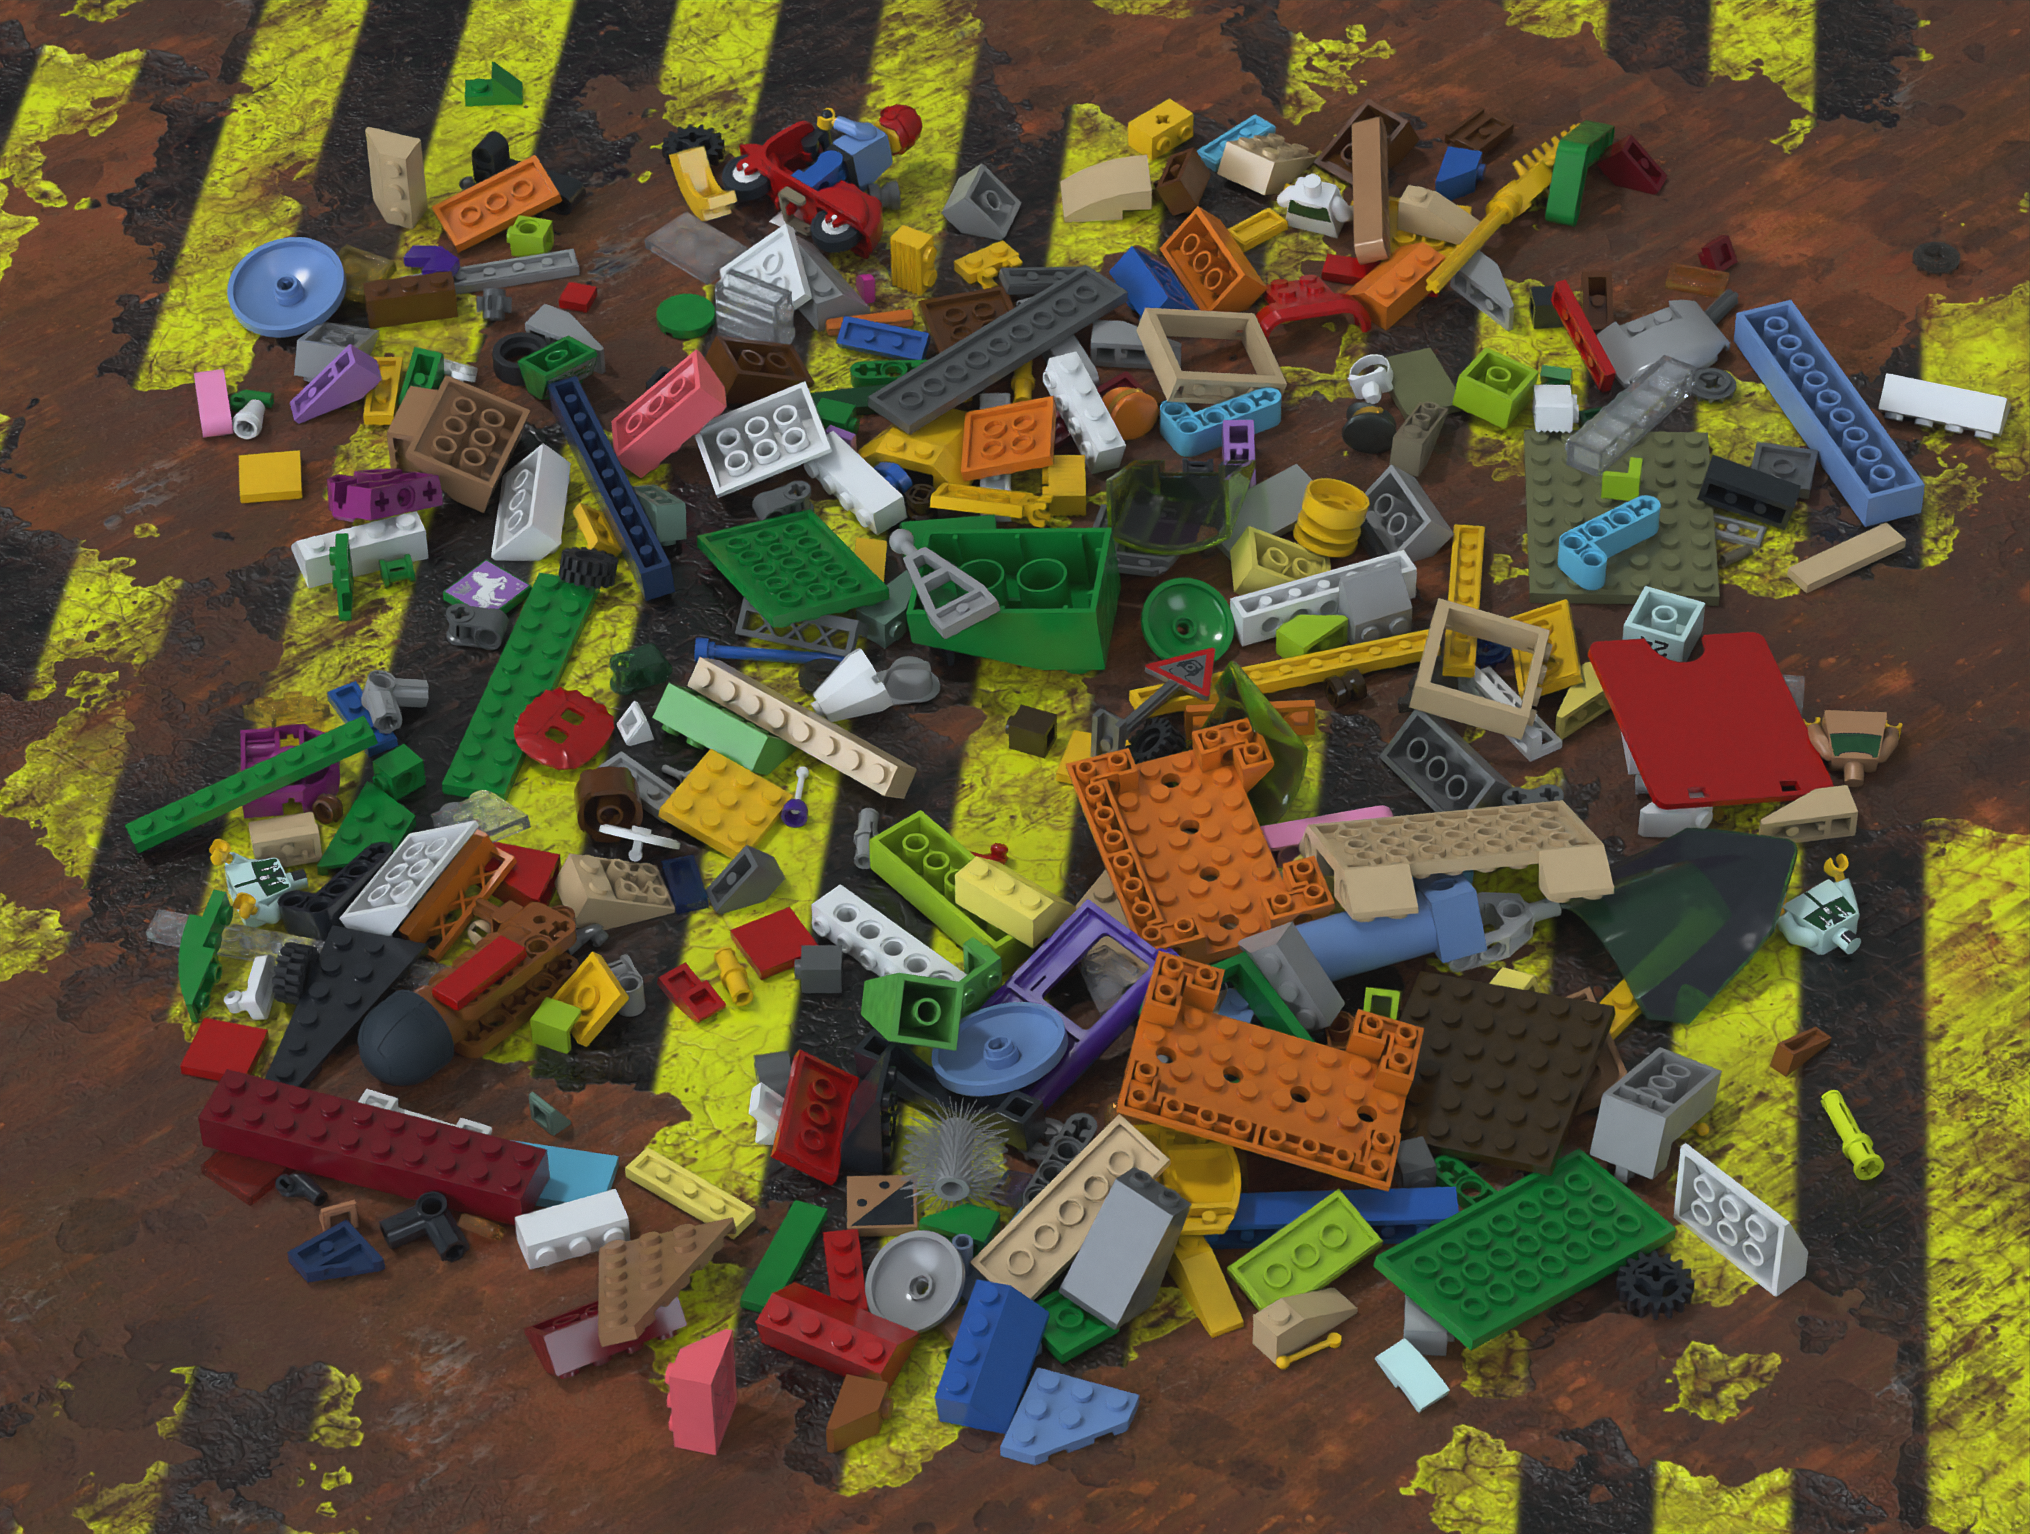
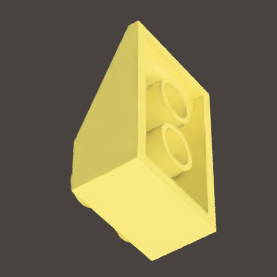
M1251 526L1245 529L1230 550L1234 593L1240 596L1331 570L1330 557L1316 554L1299 544Z

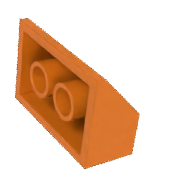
M1424 242L1400 246L1390 254L1389 259L1383 260L1345 294L1357 299L1367 310L1370 320L1387 331L1431 292L1426 290L1427 282L1425 280L1445 260V256Z

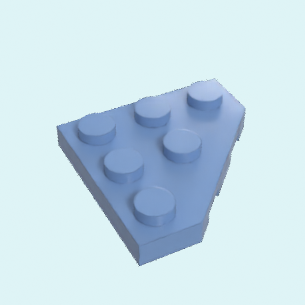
M1037 1367L1000 1446V1456L1037 1465L1048 1461L1049 1455L1066 1449L1069 1453L1095 1443V1438L1112 1432L1115 1436L1126 1432L1139 1406V1395Z

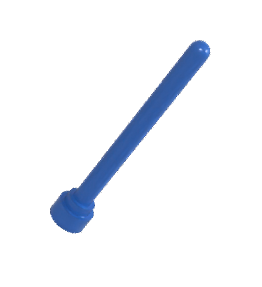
M696 637L694 653L695 663L698 662L700 657L709 659L727 658L838 666L845 658L823 652L716 645V642H711L709 638Z

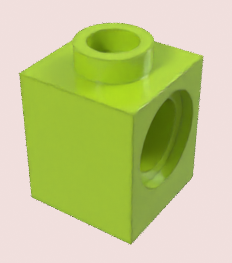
M519 215L514 225L510 226L507 232V243H510L511 256L525 257L549 253L554 245L552 220Z

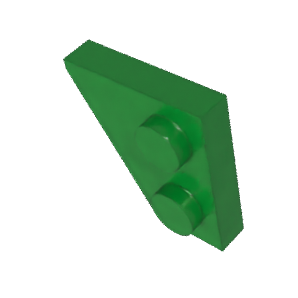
M348 533L336 534L335 547L329 548L330 565H335V570L332 571L333 589H337L339 621H351L354 576Z

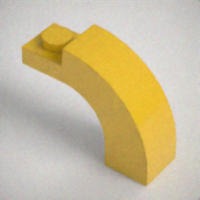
M704 146L693 147L669 155L679 188L688 206L700 220L708 221L732 213L729 204L738 202L735 191H724L717 184Z

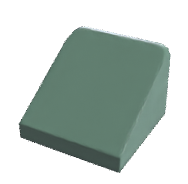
M534 1092L529 1094L531 1119L548 1133L554 1136L571 1124V1120Z

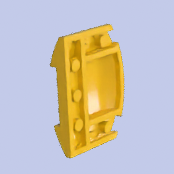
M1158 1124L1133 1125L1170 1159L1171 1165L1156 1181L1166 1188L1176 1191L1180 1197L1192 1204L1180 1235L1225 1234L1229 1224L1236 1215L1241 1193L1240 1167L1233 1146Z

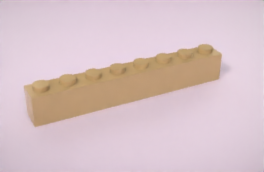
M700 657L687 686L876 792L887 797L905 798L917 771L916 768L720 660Z

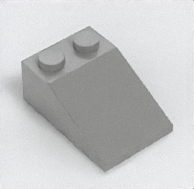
M331 322L317 324L297 340L294 375L302 376L304 381L311 382L349 344L370 356L378 339L379 330Z

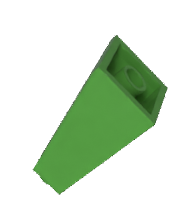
M895 973L866 980L864 982L861 1015L889 1042L956 1051L964 982L905 973Z

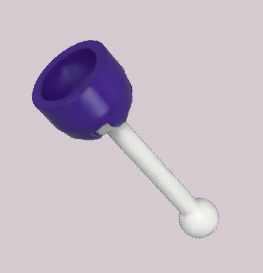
M804 766L799 767L796 771L798 783L795 799L787 801L782 809V821L787 826L793 828L802 827L806 824L808 818V807L801 800L804 781L809 776V770Z

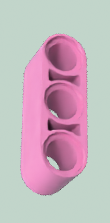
M224 369L195 372L194 380L203 438L233 434Z

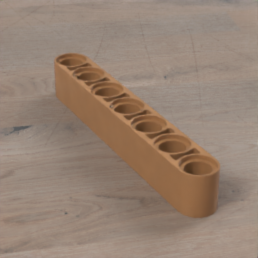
M1379 116L1352 124L1354 248L1360 265L1390 258L1387 132L1384 121Z

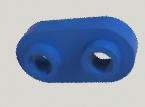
M880 462L874 467L902 495L913 486L908 474L896 463Z

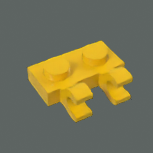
M1002 240L954 260V271L969 284L978 281L984 289L999 286L993 280V277L998 276L1000 268H1017L1023 265V262L1019 258V254Z

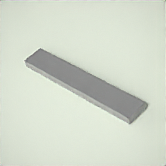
M574 249L463 266L454 275L453 280L456 295L483 291V289L502 288L580 275ZM420 273V274H414V275H408V276H418V275H422V273Z

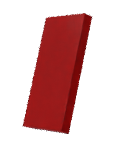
M799 1049L794 1055L771 1157L832 1186L838 1178L841 1165L840 1145L851 1096L858 1088L860 1078Z

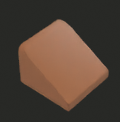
M355 1200L320 1209L319 1219L323 1231L332 1228L346 1219L354 1228L359 1227Z

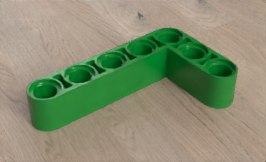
M1585 120L1561 138L1554 162L1545 215L1546 221L1572 227L1576 226L1580 214L1588 167L1600 159L1605 149L1613 144L1615 126Z

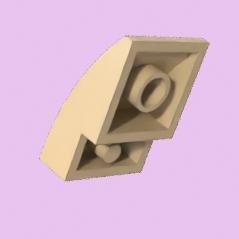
M1147 155L1129 156L1102 162L1074 173L1060 182L1064 222L1123 220V210L1152 209V188Z

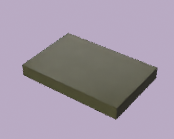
M1431 347L1385 357L1394 373L1391 382L1394 388L1389 391V394L1405 420L1419 402L1437 403L1440 407L1448 408V414L1463 411L1452 405L1456 388ZM1374 365L1375 370L1380 366L1385 368L1386 372L1388 370V367L1386 365Z

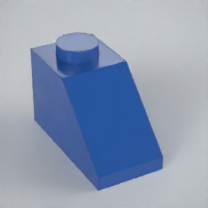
M1448 146L1435 181V191L1450 201L1475 192L1478 181L1484 180L1486 164H1482V152Z

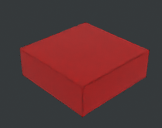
M569 282L559 298V308L587 313L597 297V287Z

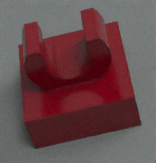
M1729 235L1718 236L1701 247L1702 252L1697 254L1701 265H1707L1710 275L1720 274L1738 262Z

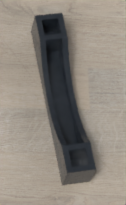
M872 1029L853 1050L857 1075L860 1080H864L882 1055L889 1051L891 1052V1066L897 1067L896 1085L892 1087V1090H898L899 1097L929 1110H932L928 1107L931 1106L935 1112L937 1110L938 1114L942 1113L943 1116L947 1117L941 1108L944 1104L949 1118L950 1114L951 1118H953L952 1108L955 1118L957 1109V1118H959L961 1105V1118H964L965 1113L967 1116L970 1111L968 1118H966L968 1121L972 1115L974 1117L980 1110L982 1112L971 1121L972 1124L978 1122L981 1118L984 1119L986 1116L988 1118L976 1127L1003 1121L986 1130L1003 1131L1002 1129H1009L994 1136L1002 1137L996 1139L1009 1138L1005 1143L1028 1152L1047 1130L1043 1101L1017 1090L992 1096H966L952 1092L938 1081L934 1068L915 1055L905 1044L889 1042L875 1029ZM983 1131L982 1133L996 1132V1131Z

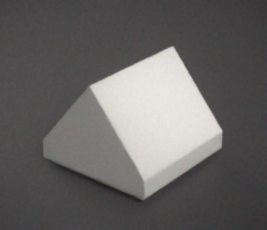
M634 701L616 724L626 745L629 746L654 740L649 723L639 703Z

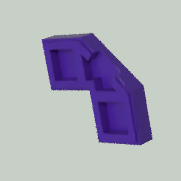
M413 245L404 256V265L406 267L423 268L422 275L452 271V276L454 277L460 269L459 258L442 246Z

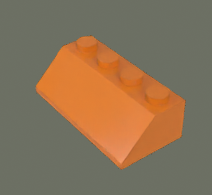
M1199 206L1159 248L1201 311H1245L1267 289L1222 221Z

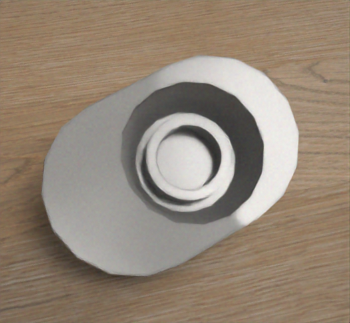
M901 657L895 660L889 669L877 672V677L880 682L882 681L894 704L892 706L928 702L935 698L940 691V682L931 672L930 663L918 657Z

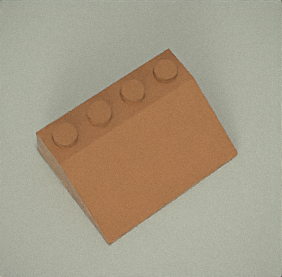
M446 375L405 457L423 473L439 475L441 489L456 502L484 513L519 443L531 410Z

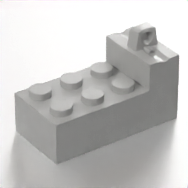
M1659 1047L1603 1093L1589 1155L1616 1165L1614 1177L1621 1182L1627 1183L1628 1180L1635 1176V1173L1654 1179L1660 1171L1667 1167L1672 1142L1714 1107L1722 1071Z

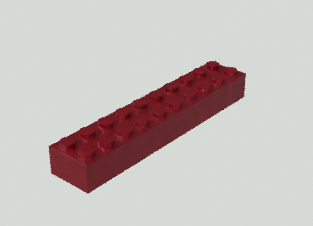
M229 1069L225 1071L198 1117L203 1146L417 1200L421 1195L430 1191L439 1192L446 1197L449 1209L515 1226L516 1216L532 1212L550 1178L547 1149Z

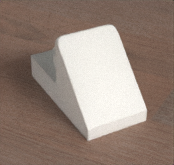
M762 1082L752 1088L749 1114L758 1121L755 1142L760 1145H773L784 1098Z

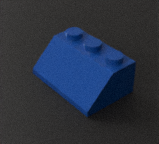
M1133 246L1127 250L1109 271L1116 281L1115 284L1128 292V301L1126 303L1133 311L1140 315L1138 318L1139 322L1145 308L1200 310L1168 266Z

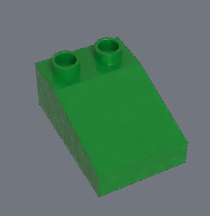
M1112 528L925 530L921 548L927 547L982 583L997 599L1000 611L962 630L958 634L944 639L930 623L913 585L906 612L912 643L1040 670H1065L1072 674H1084L1091 670H1105L1121 589ZM927 564L917 568L921 578L935 571V569ZM949 581L928 593L935 609H938L969 592L953 581Z

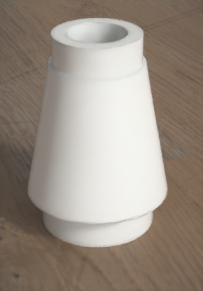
M249 401L234 416L232 420L233 429L240 438L251 439L260 434L265 406L261 401Z

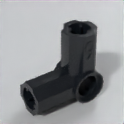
M430 1191L424 1193L417 1199L415 1206L379 1221V1227L389 1249L392 1250L425 1235L430 1239L442 1261L455 1262L463 1258L465 1252L469 1250L467 1239L448 1209L446 1197L439 1192Z

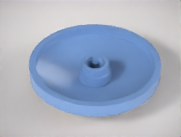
M303 237L281 238L255 248L237 264L228 282V301L235 318L249 331L274 338L296 336L310 331L317 324L324 323L334 314L345 295L346 275L339 257L327 245L314 239Z
M1030 1002L998 1004L978 1010L960 1019L956 1051L933 1048L931 1059L938 1081L948 1090L966 1096L998 1095L1025 1087L1049 1073L1063 1058L1068 1046V1035L1061 1016L1047 1006Z

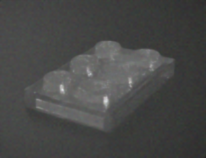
M688 212L678 216L645 238V248L707 285L721 276L720 269L749 249Z
M487 790L474 792L470 795L469 799L459 803H447L441 807V810L431 814L434 826L437 828L476 820L479 824L477 829L487 833L492 843L531 827L528 815Z

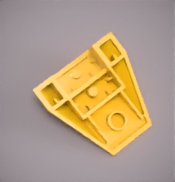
M951 409L910 435L896 425L891 424L857 452L873 468L880 462H890L898 464L901 468L933 475V487L935 489L942 483L971 486L973 480L964 482L961 474L966 411Z

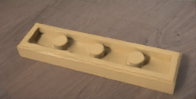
M1886 522L1789 567L1787 576L1804 592L1809 593L1905 548L1906 539Z

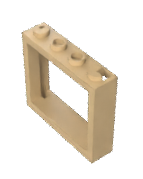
M1164 308L1144 309L1136 331L1168 402L1219 404L1264 387L1275 388L1283 395L1287 382L1254 313ZM1237 330H1243L1242 333H1238V332H1236V331H1237ZM1166 336L1242 340L1257 375L1182 371Z
M1438 598L1409 708L1522 740L1526 725L1533 726L1537 710L1531 708L1532 706L1537 707L1542 688L1537 687V684H1543L1547 666L1542 665V662L1547 663L1551 653L1552 644L1547 643L1550 630ZM1444 628L1533 654L1520 708L1430 682Z

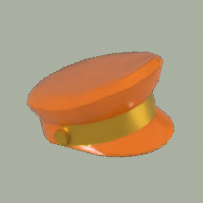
M1115 388L1107 392L1102 398L1123 440H1134L1144 436L1153 428L1157 421L1159 413L1157 402L1140 388Z

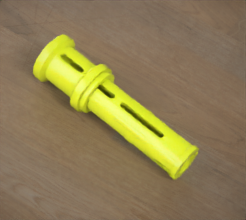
M1830 1090L1822 1095L1821 1098L1823 1100H1820L1843 1141L1842 1151L1845 1157L1852 1161L1854 1174L1860 1180L1875 1178L1884 1169V1162L1881 1156L1874 1153L1872 1149L1873 1142L1870 1136L1860 1131L1840 1091Z

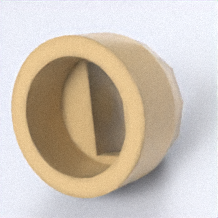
M485 920L474 921L468 928L469 940L474 945L482 939L476 933L478 928H481L488 934L491 933L490 923Z

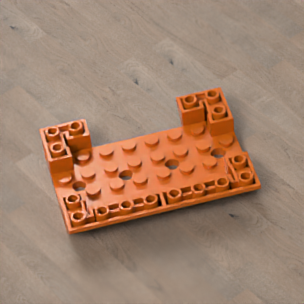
M1255 716L1193 731V750L1135 764L1129 748L1066 764L1070 780L1129 929L1156 949L1159 947L1165 950L1171 948L1180 957L1203 964L1230 958L1242 953L1243 951L1238 945L1241 939L1289 922H1293L1296 926L1326 917L1335 909V902L1315 856L1283 863L1282 880L1249 802L1247 793L1274 767V760ZM1168 782H1176L1179 785L1173 788H1168L1164 784ZM1189 828L1198 830L1194 834H1187L1183 831ZM1208 875L1217 877L1216 880L1211 882L1202 878ZM1227 923L1237 925L1236 928L1230 930L1221 926Z
M1158 951L1139 1016L1116 1105V1112L1389 1192L1401 1139V1133H1399L1406 1097L1413 1082L1424 1028L1358 1009L1346 1049L1342 1051L1213 1013L1225 970ZM1166 1055L1169 1058H1171L1173 1062L1163 1063L1157 1058V1056ZM1224 1075H1234L1240 1082H1229L1225 1079ZM1299 1094L1303 1096L1307 1102H1297L1291 1097V1095ZM1358 1114L1369 1115L1372 1117L1373 1122L1361 1120Z

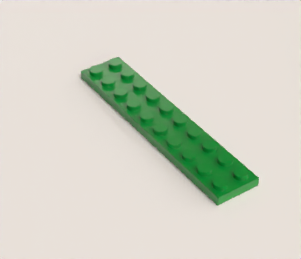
M539 572L442 782L444 794L505 804L527 755L518 747L515 741L514 725L517 723L520 714L524 712L527 705L533 702L535 697H540L546 689L552 691L557 688L600 589L590 586V588H586L585 585L576 586L574 583H567L565 580H561L558 575Z

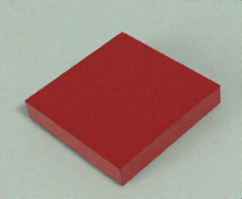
M790 907L730 930L732 941L761 980L793 968L795 959H801L802 945H818Z
M204 1018L180 1065L181 1074L216 1081L221 1080L227 1069L251 1075L269 1039L268 1030Z

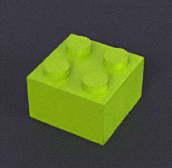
M1485 347L1459 375L1452 405L1467 413L1478 416L1495 426L1506 429L1532 400L1533 385H1536L1539 371Z

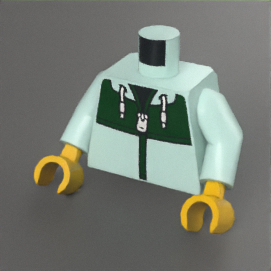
M215 839L209 848V852L212 854L210 858L214 865L220 866L225 862L227 889L234 902L233 908L237 909L247 931L266 923L276 924L282 918L277 903L279 897L289 891L308 888V880L303 869L285 873L277 858L263 860L245 858L235 852H230V845L222 839Z
M1839 854L1836 857L1839 868L1834 866L1831 857L1824 864V871L1827 875L1834 877L1836 882L1828 879L1787 902L1785 891L1782 890L1774 919L1779 926V930L1784 934L1789 943L1806 947L1818 955H1824L1838 946L1847 954H1852L1860 946L1861 939L1856 935L1860 913L1850 880L1845 878L1843 873L1849 864L1844 854Z

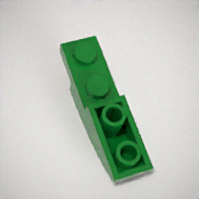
M215 889L202 916L189 914L179 950L180 987L190 1019L198 1023L202 1012L206 1011L210 1005L211 990L214 983H218L221 979L223 967L219 962L217 952L221 947L223 930L225 926L230 925L233 918V907L230 906L227 893Z

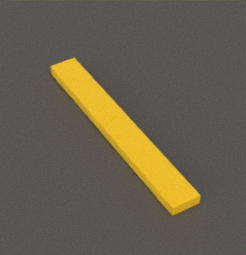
M1455 524L1448 601L1479 609L1485 527ZM1446 629L1442 676L1475 678L1476 637Z

